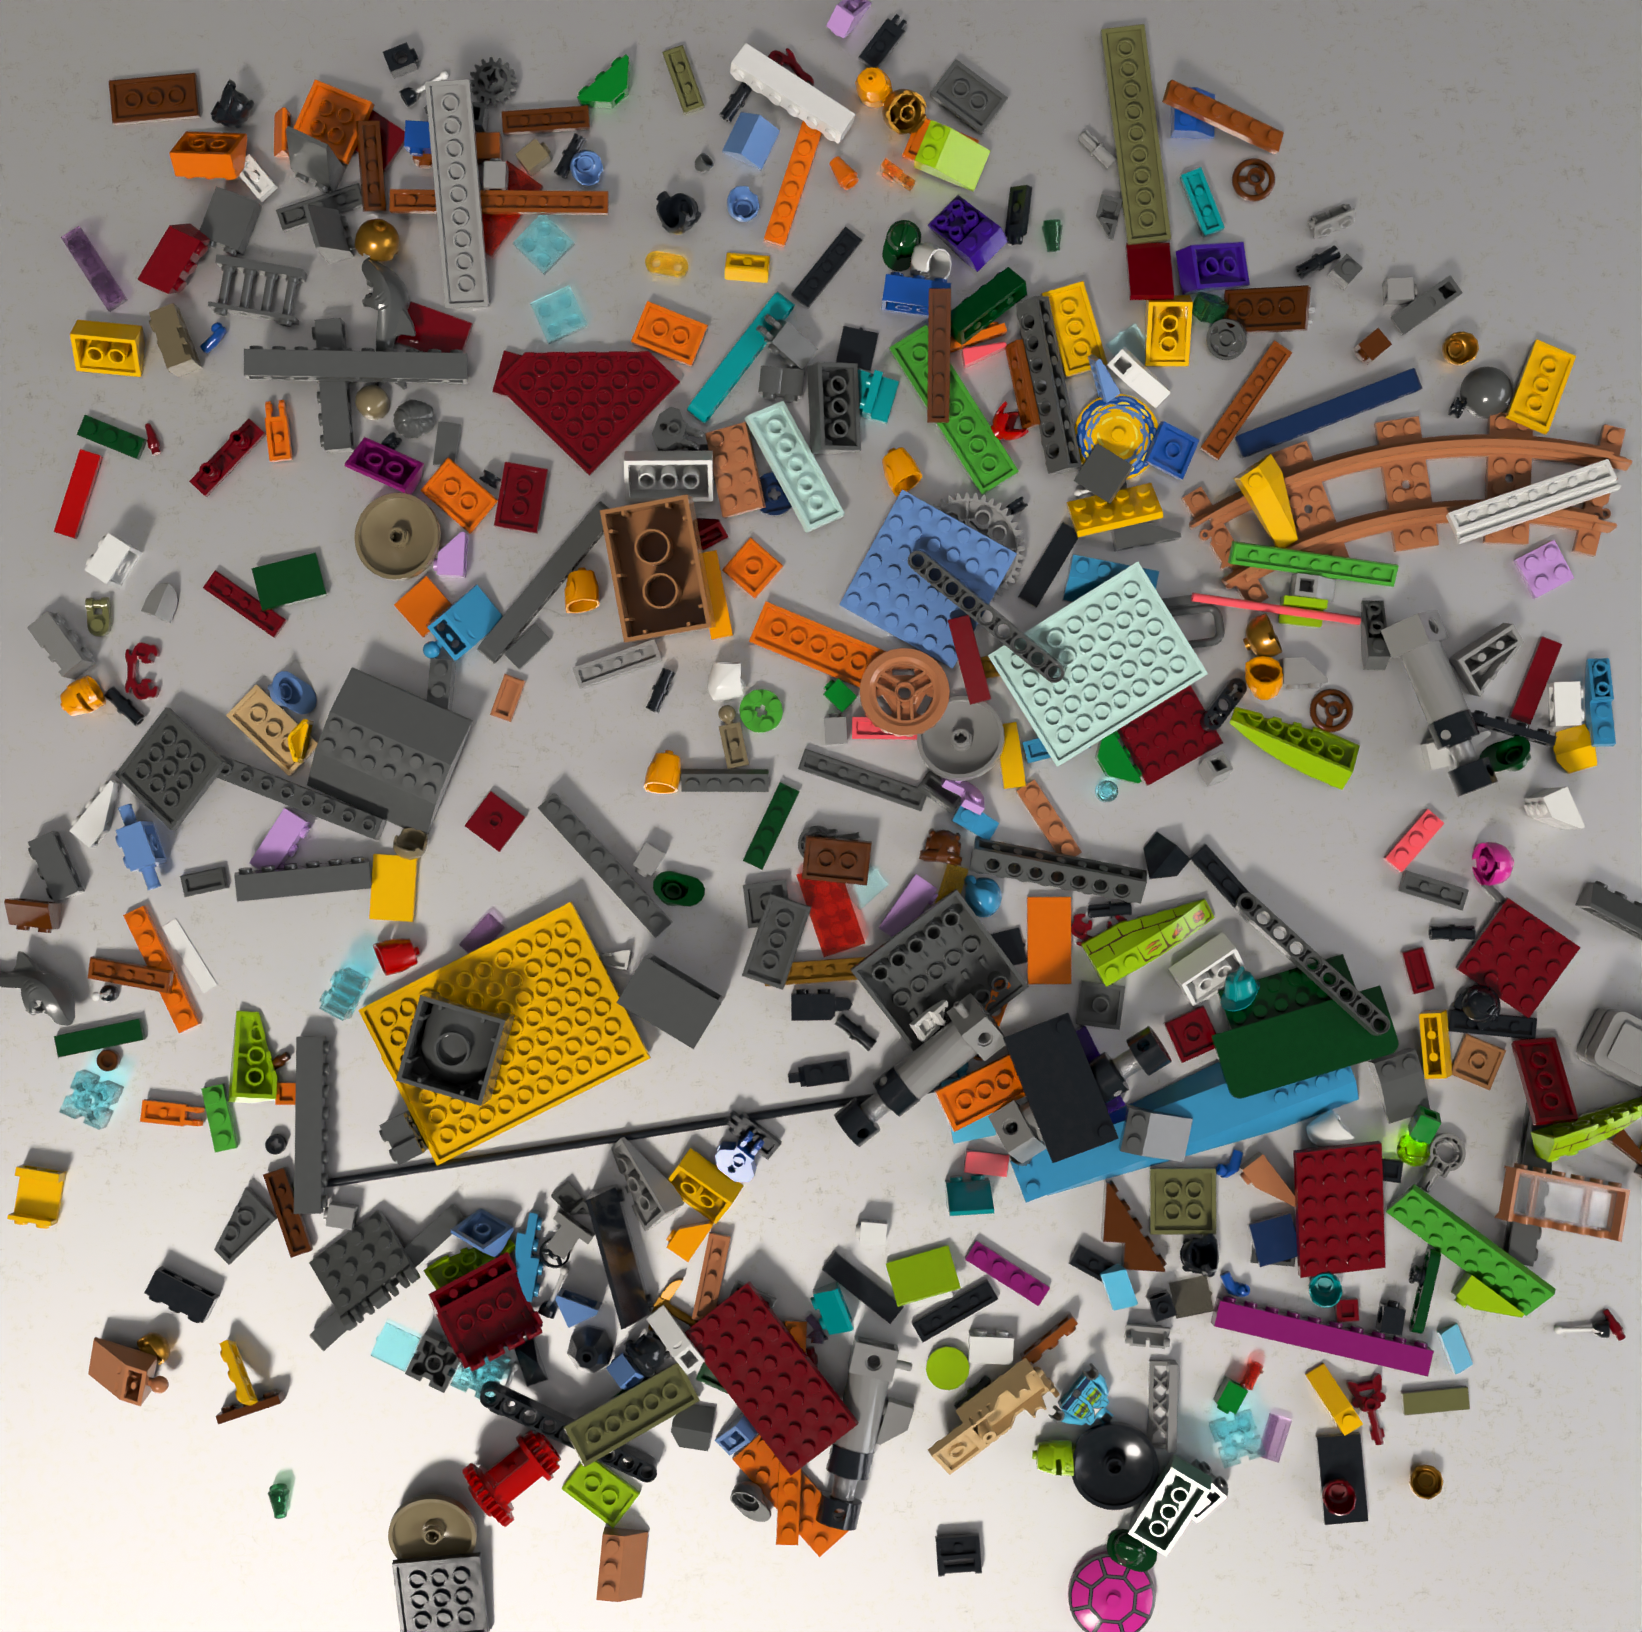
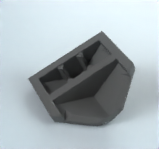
M693 1404L675 1415L672 1421L671 1433L679 1447L708 1452L715 1407Z

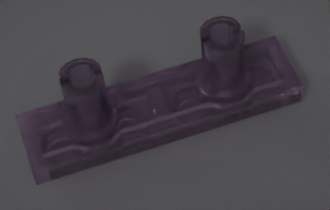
M80 226L61 237L109 312L128 301Z

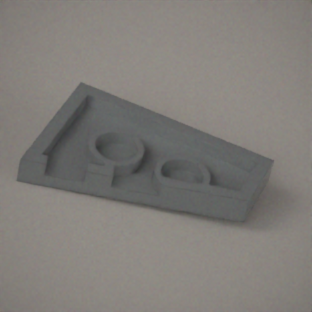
M246 1187L214 1250L228 1265L232 1264L277 1219V1216Z

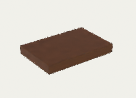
M806 835L802 879L867 886L872 841Z

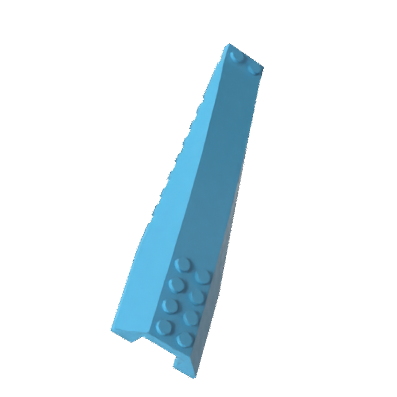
M1217 1062L1128 1105L1192 1118L1193 1121L1185 1156H1189L1285 1128L1359 1100L1356 1080L1350 1066L1246 1098L1237 1099L1229 1093L1220 1064ZM1126 1105L1115 1112L1109 1113L1119 1139L1052 1163L1047 1149L1035 1155L1027 1166H1018L1011 1160L1010 1162L1024 1200L1027 1203L1045 1195L1049 1196L1171 1160L1139 1156L1119 1150L1127 1110Z

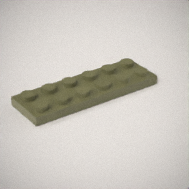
M676 1362L563 1426L583 1467H586L700 1400L687 1374Z

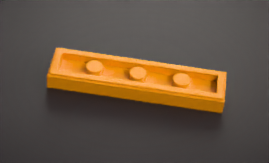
M717 550L703 552L716 627L709 628L711 640L733 636Z

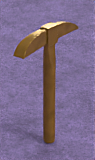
M678 1278L665 1288L661 1296L659 1295L651 1314L664 1305L671 1315L692 1327L698 1320L692 1319L690 1315L670 1304V1299L684 1279ZM649 1324L648 1329L653 1330V1328Z

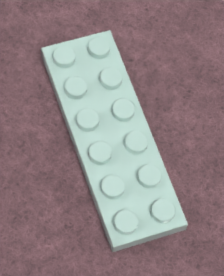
M784 401L746 416L745 421L805 532H810L843 517L845 513Z

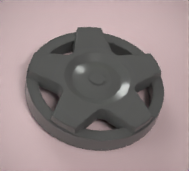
M1229 318L1215 322L1207 332V347L1216 358L1221 360H1231L1238 357L1247 345V334L1244 326L1238 321ZM1228 323H1231V324H1233V325H1235V326L1231 328V327L1228 325ZM1217 326L1218 333L1212 334L1214 328ZM1212 345L1218 346V352L1213 348ZM1231 350L1237 352L1232 356H1228Z

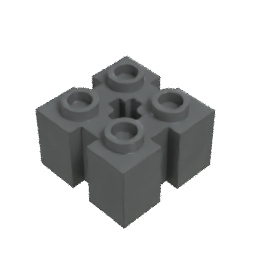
M409 1110L379 1125L381 1128L379 1130L380 1136L384 1142L389 1141L392 1148L389 1150L390 1156L399 1165L428 1150Z
M428 1329L416 1349L421 1354L416 1353L413 1356L405 1374L418 1381H421L424 1377L430 1380L428 1386L445 1393L455 1374V1371L451 1370V1368L456 1369L460 1361L450 1343L447 1345L441 1342L443 1336ZM436 1357L440 1362L436 1365L433 1363L434 1359L432 1358Z

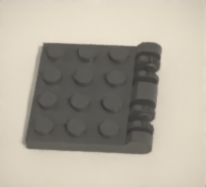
M379 1210L309 1262L339 1313L340 1320L348 1331L358 1326L357 1322L362 1323L364 1321L363 1314L358 1308L359 1305L362 1304L365 1311L372 1315L375 1313L373 1305L380 1309L392 1300L389 1292L394 1297L399 1294L398 1288L393 1282L396 1277L405 1289L410 1286L409 1281L414 1283L420 1279V1274L382 1211Z

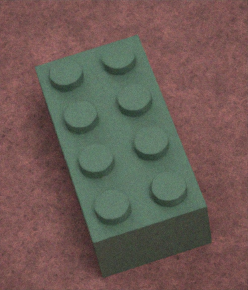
M1173 1455L1156 1481L1152 1491L1144 1499L1131 1519L1128 1534L1167 1557L1211 1491L1213 1477Z

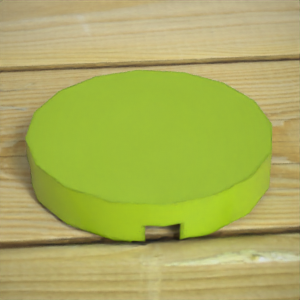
M949 1345L937 1347L930 1353L927 1359L926 1372L928 1379L934 1386L942 1390H953L960 1387L969 1375L967 1357L962 1350Z

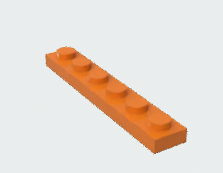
M804 121L802 122L764 236V241L781 247H785L822 136L820 131L808 127Z
M146 906L123 915L146 965L174 971L172 992H160L178 1033L201 1024Z

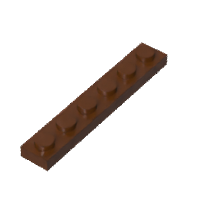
M929 288L927 423H949L951 288Z

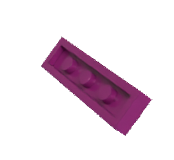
M975 1240L965 1256L966 1261L1037 1306L1041 1304L1050 1289V1286Z

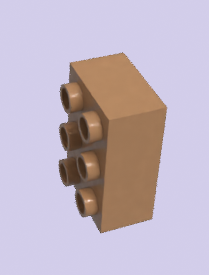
M686 494L600 510L624 643L716 627L693 497Z

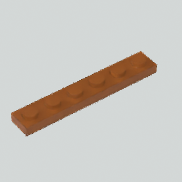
M1172 79L1167 83L1163 103L1274 155L1279 152L1284 132Z
M1275 340L1273 341L1204 441L1200 450L1216 461L1220 459L1292 354L1290 350Z

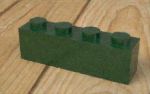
M1009 267L997 273L992 280L982 285L975 293L965 298L962 303L951 310L950 336L961 345L965 344L1014 306L1015 303H1018L1027 296L1026 281Z

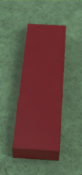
M216 570L203 587V589L274 638L277 637L288 621L272 609L262 611L258 599Z
M963 615L948 619L970 705L990 700L991 695L970 616Z
M1543 636L1539 638L1508 716L1509 718L1531 725L1562 647L1561 643Z

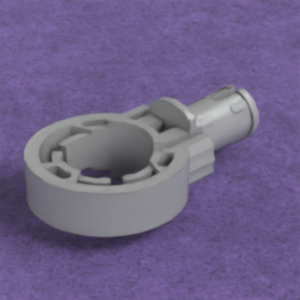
M1438 1134L1434 1136L1430 1144H1427V1157L1423 1162L1424 1165H1427V1170L1419 1183H1417V1186L1429 1193L1439 1176L1446 1178L1450 1171L1458 1169L1463 1164L1466 1150L1463 1142L1457 1136ZM1442 1143H1449L1453 1147L1454 1152H1459V1154L1453 1155L1452 1160L1449 1162L1442 1161L1438 1154V1148Z

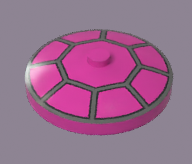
M1103 1551L1089 1556L1078 1565L1070 1578L1067 1598L1074 1620L1085 1632H1139L1145 1627L1153 1614L1156 1594L1148 1571L1137 1572L1119 1565L1110 1558L1107 1551Z

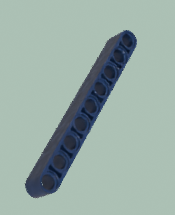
M1415 368L1240 434L1235 437V441L1242 458L1410 395L1423 388Z

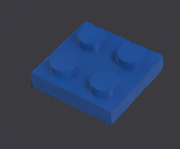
M1161 421L1143 462L1178 480H1183L1200 440L1165 421Z

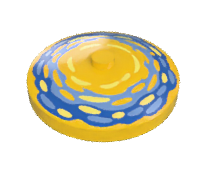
M1124 394L1117 395L1108 403L1104 402L1100 397L1089 403L1082 410L1074 425L1081 465H1084L1098 443L1134 466L1126 480H1130L1144 472L1150 465L1143 461L1158 428V422L1152 411L1140 400Z

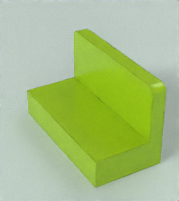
M1284 595L1280 597V605L1323 611L1327 609L1328 600ZM1284 614L1278 615V623L1317 628L1322 626V620Z

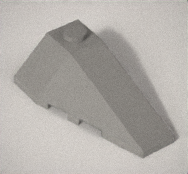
M625 1137L621 1138L611 1147L619 1172L625 1175L627 1186H625L626 1192L631 1193L635 1203L632 1205L633 1211L645 1231L665 1220L684 1205L675 1187Z

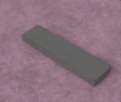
M359 183L277 209L276 212L283 232L309 225L303 207L306 204L336 209L340 214L362 207V194Z

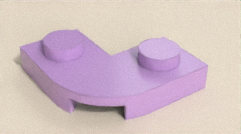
M941 777L943 788L961 796L962 807L981 815L985 809L984 796L978 788L968 781H953Z

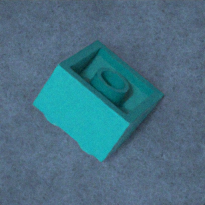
M837 1281L813 1290L814 1297L811 1298L814 1309H819L822 1317L819 1318V1322L823 1331L827 1330L829 1335L854 1330L853 1319Z

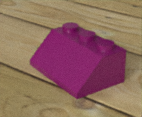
M364 437L345 462V467L403 493L412 495L421 482L424 463Z

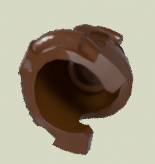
M933 828L928 831L930 836L926 838L925 850H920L919 859L926 862H942L956 867L957 865L961 866L962 857L959 856L961 850V842L959 840L961 835L944 829L936 831Z

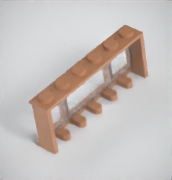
M1514 1163V1167L1504 1166L1506 1171L1499 1212L1494 1218L1622 1242L1630 1190L1621 1188V1183L1608 1181V1185H1604L1603 1180L1590 1178L1588 1182L1584 1181L1585 1176L1571 1174V1177L1567 1178L1565 1177L1566 1173L1552 1170V1174H1546L1547 1169L1533 1167V1171L1527 1170V1165Z

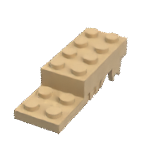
M1024 1358L955 1410L963 1423L954 1428L944 1438L937 1441L928 1451L943 1469L951 1475L987 1448L992 1442H995L1001 1435L1008 1432L1012 1428L1016 1416L1023 1410H1026L1034 1418H1036L1037 1410H1046L1047 1408L1042 1396L1050 1391L1055 1398L1060 1394L1051 1379L1046 1377L1044 1371L1039 1367H1033L1027 1358Z

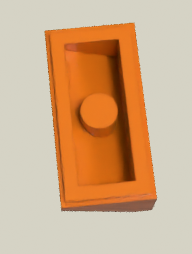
M282 107L274 116L275 157H289L286 128L287 126L291 127V114L286 107Z

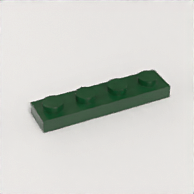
M781 782L779 783L743 859L744 862L763 870L800 791Z

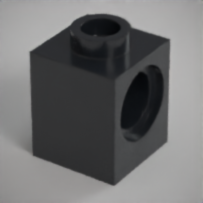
M407 42L383 51L388 68L394 79L418 70L415 63L419 61L414 48H409ZM400 57H407L406 62L402 64L397 63Z
M1167 1290L1146 1296L1152 1317L1156 1322L1177 1315Z
M1387 1300L1386 1303L1379 1302L1375 1328L1382 1333L1402 1336L1406 1309L1397 1301Z

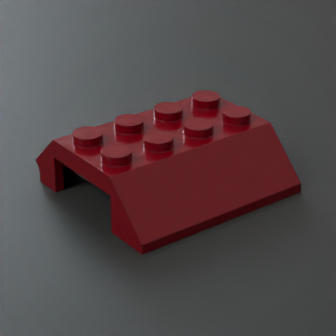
M508 1252L428 1294L434 1313L455 1355L464 1369L469 1367L472 1372L486 1364L484 1358L487 1357L489 1362L505 1354L504 1347L511 1351L525 1343L524 1336L530 1340L543 1333L541 1329L543 1321L538 1311H534L531 1303L527 1302L516 1275L518 1271Z

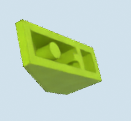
M1467 1272L1463 1274L1451 1291L1456 1296L1454 1300L1464 1308L1469 1305L1475 1310L1520 1318L1525 1315Z

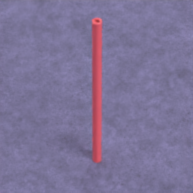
M1192 593L1191 601L1354 625H1360L1361 623L1360 616Z

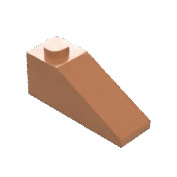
M1258 1152L1240 1166L1239 1169L1242 1171L1240 1177L1247 1185L1251 1183L1255 1188L1295 1207V1195L1261 1152Z

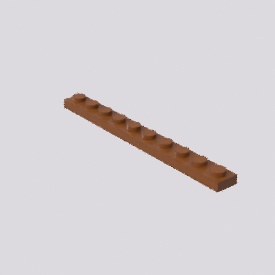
M390 189L389 211L390 213L437 214L435 190ZM480 190L482 214L609 215L608 191Z

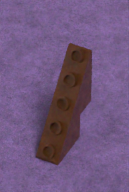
M1104 1180L1101 1224L1102 1241L1122 1243L1121 1266L1126 1270L1165 1272L1164 1266L1167 1263L1160 1253L1156 1255L1152 1250L1155 1245L1148 1235L1144 1237L1140 1229L1143 1227L1136 1217L1132 1219L1128 1211L1131 1210L1124 1198L1122 1200L1118 1198L1116 1193L1119 1190L1113 1181L1107 1182Z

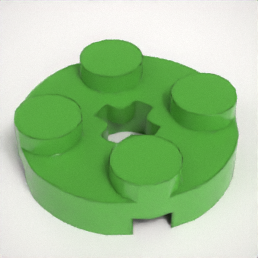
M764 689L753 690L747 694L741 701L739 708L740 718L744 725L756 733L769 732L776 728L783 716L782 704L773 692ZM761 705H764L767 714L758 717V712L755 711V708H760Z

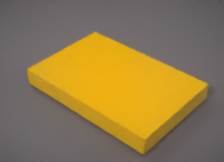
M373 854L369 919L414 922L418 858L409 860L399 855Z

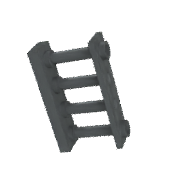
M216 255L215 263L222 268L223 276L218 303L208 301V306L215 314L227 316V313L278 321L279 325L291 327L292 324L299 325V320L292 316L291 312L296 284H299V281L306 282L307 273L303 269ZM235 271H241L245 275L239 306L227 305L231 277ZM256 274L264 275V278H266L261 310L248 308L253 277H256ZM278 278L286 279V282H288L282 314L270 312L274 283Z

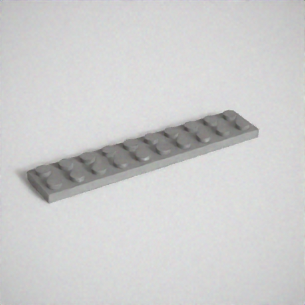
M471 80L425 82L445 308L490 306Z

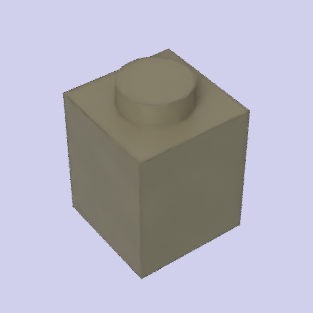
M536 138L515 154L519 163L531 177L551 162L549 156L551 151L544 142L540 144Z

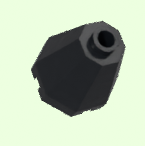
M586 1325L571 1335L567 1354L576 1369L595 1373L610 1364L614 1343L604 1328Z

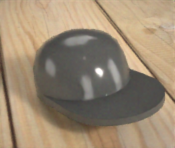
M750 1481L739 1482L735 1485L730 1496L733 1505L744 1516L753 1521H768L771 1518V1511L763 1502V1491L759 1485Z

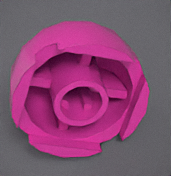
M1486 842L1478 844L1473 851L1472 859H1476L1477 868L1472 867L1479 884L1492 886L1503 883L1510 877L1514 867V859L1505 846L1496 842Z

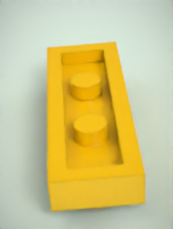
M225 1340L219 1343L221 1347L220 1355L228 1365L229 1370L227 1373L229 1379L236 1386L235 1395L238 1401L249 1406L257 1403V1397L236 1342Z

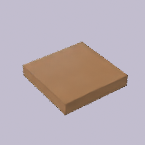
M1464 1033L1452 1061V1075L1490 1090L1506 1050Z

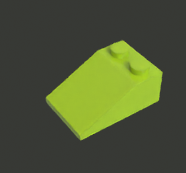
M931 120L914 160V168L974 192L990 150L956 130Z

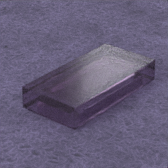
M488 913L459 945L469 954L491 943L505 927L491 913Z
M1269 1413L1257 1456L1279 1463L1292 1423L1291 1419Z

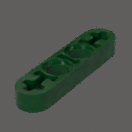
M1428 1248L1425 1253L1422 1266H1425L1426 1274L1423 1284L1417 1287L1409 1322L1410 1332L1419 1334L1424 1332L1441 1260V1252Z

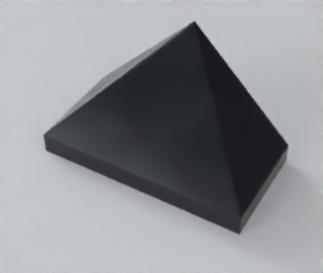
M535 1338L525 1340V1343L514 1348L527 1387L548 1380Z

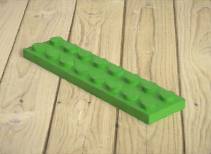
M924 325L889 347V350L927 409L928 327ZM950 363L949 423H936V425L982 496L1019 471L999 439L992 432L991 426Z
M1415 1184L1387 1207L1386 1213L1440 1251L1467 1273L1473 1275L1524 1313L1525 1316L1555 1295L1556 1289Z

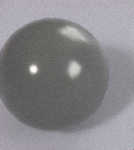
M1480 367L1471 371L1464 378L1460 388L1461 401H1467L1465 409L1473 416L1482 419H1488L1492 415L1503 413L1510 405L1513 396V387L1509 377L1503 371L1494 367Z

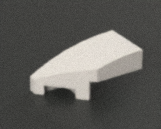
M942 1000L933 1005L909 1024L920 1041H927L940 1028V1025L945 1026L946 1020L943 1019L945 1007H948L947 1000Z

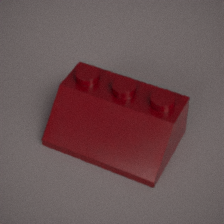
M191 223L169 225L139 275L138 280L167 294L181 292L186 287L187 282L185 281L188 276L196 270V263L199 258L207 252V245L211 239Z

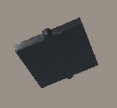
M843 326L836 363L858 364V369L871 371L879 333L863 330L862 327L856 329Z
M1019 927L990 934L1013 966L1027 963L1024 950L1025 943L1022 941Z

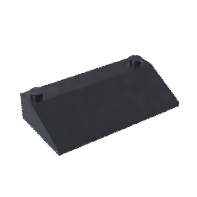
M1069 1013L1062 1014L1003 1038L1052 1163L1119 1139Z
M614 1184L592 1190L586 1199L622 1330L648 1316L652 1311L651 1307H654L652 1295L647 1294L622 1203L625 1201L623 1189H619L618 1185Z

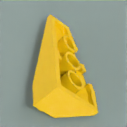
M1268 454L1233 479L1275 547L1286 548L1297 541L1298 537L1283 473L1273 456Z

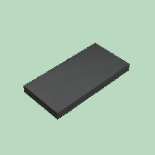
M770 893L742 976L782 990L784 989L811 910L810 906Z

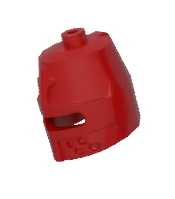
M393 938L373 944L376 957L385 976L403 972L418 962L416 956L420 955L418 946H413L410 938Z

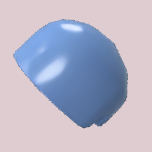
M585 149L573 156L570 163L571 174L581 185L591 186L600 181L599 177L603 171L600 156L594 151Z
M737 186L732 189L727 198V210L731 217L739 222H749L755 218L760 208L758 196L752 193L747 186Z

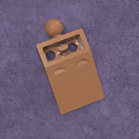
M98 1337L94 1338L88 1374L119 1400L142 1406L151 1391L161 1394L169 1386V1382L164 1376L154 1378L158 1356Z

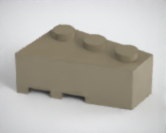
M172 303L149 312L151 318L149 324L153 332L156 333L157 344L162 352L168 371L177 377H181L201 369L202 365L179 307Z

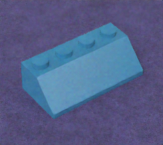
M1073 555L1070 558L1063 600L1074 602L1127 569L1130 565ZM1142 568L1156 589L1159 571Z

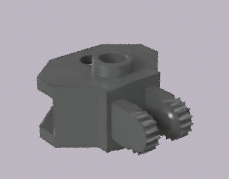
M669 407L659 414L652 432L658 451H675L684 447L699 451L700 445L687 440L688 435L703 438L705 434L701 430L689 427L688 423L684 422L680 410L674 407Z

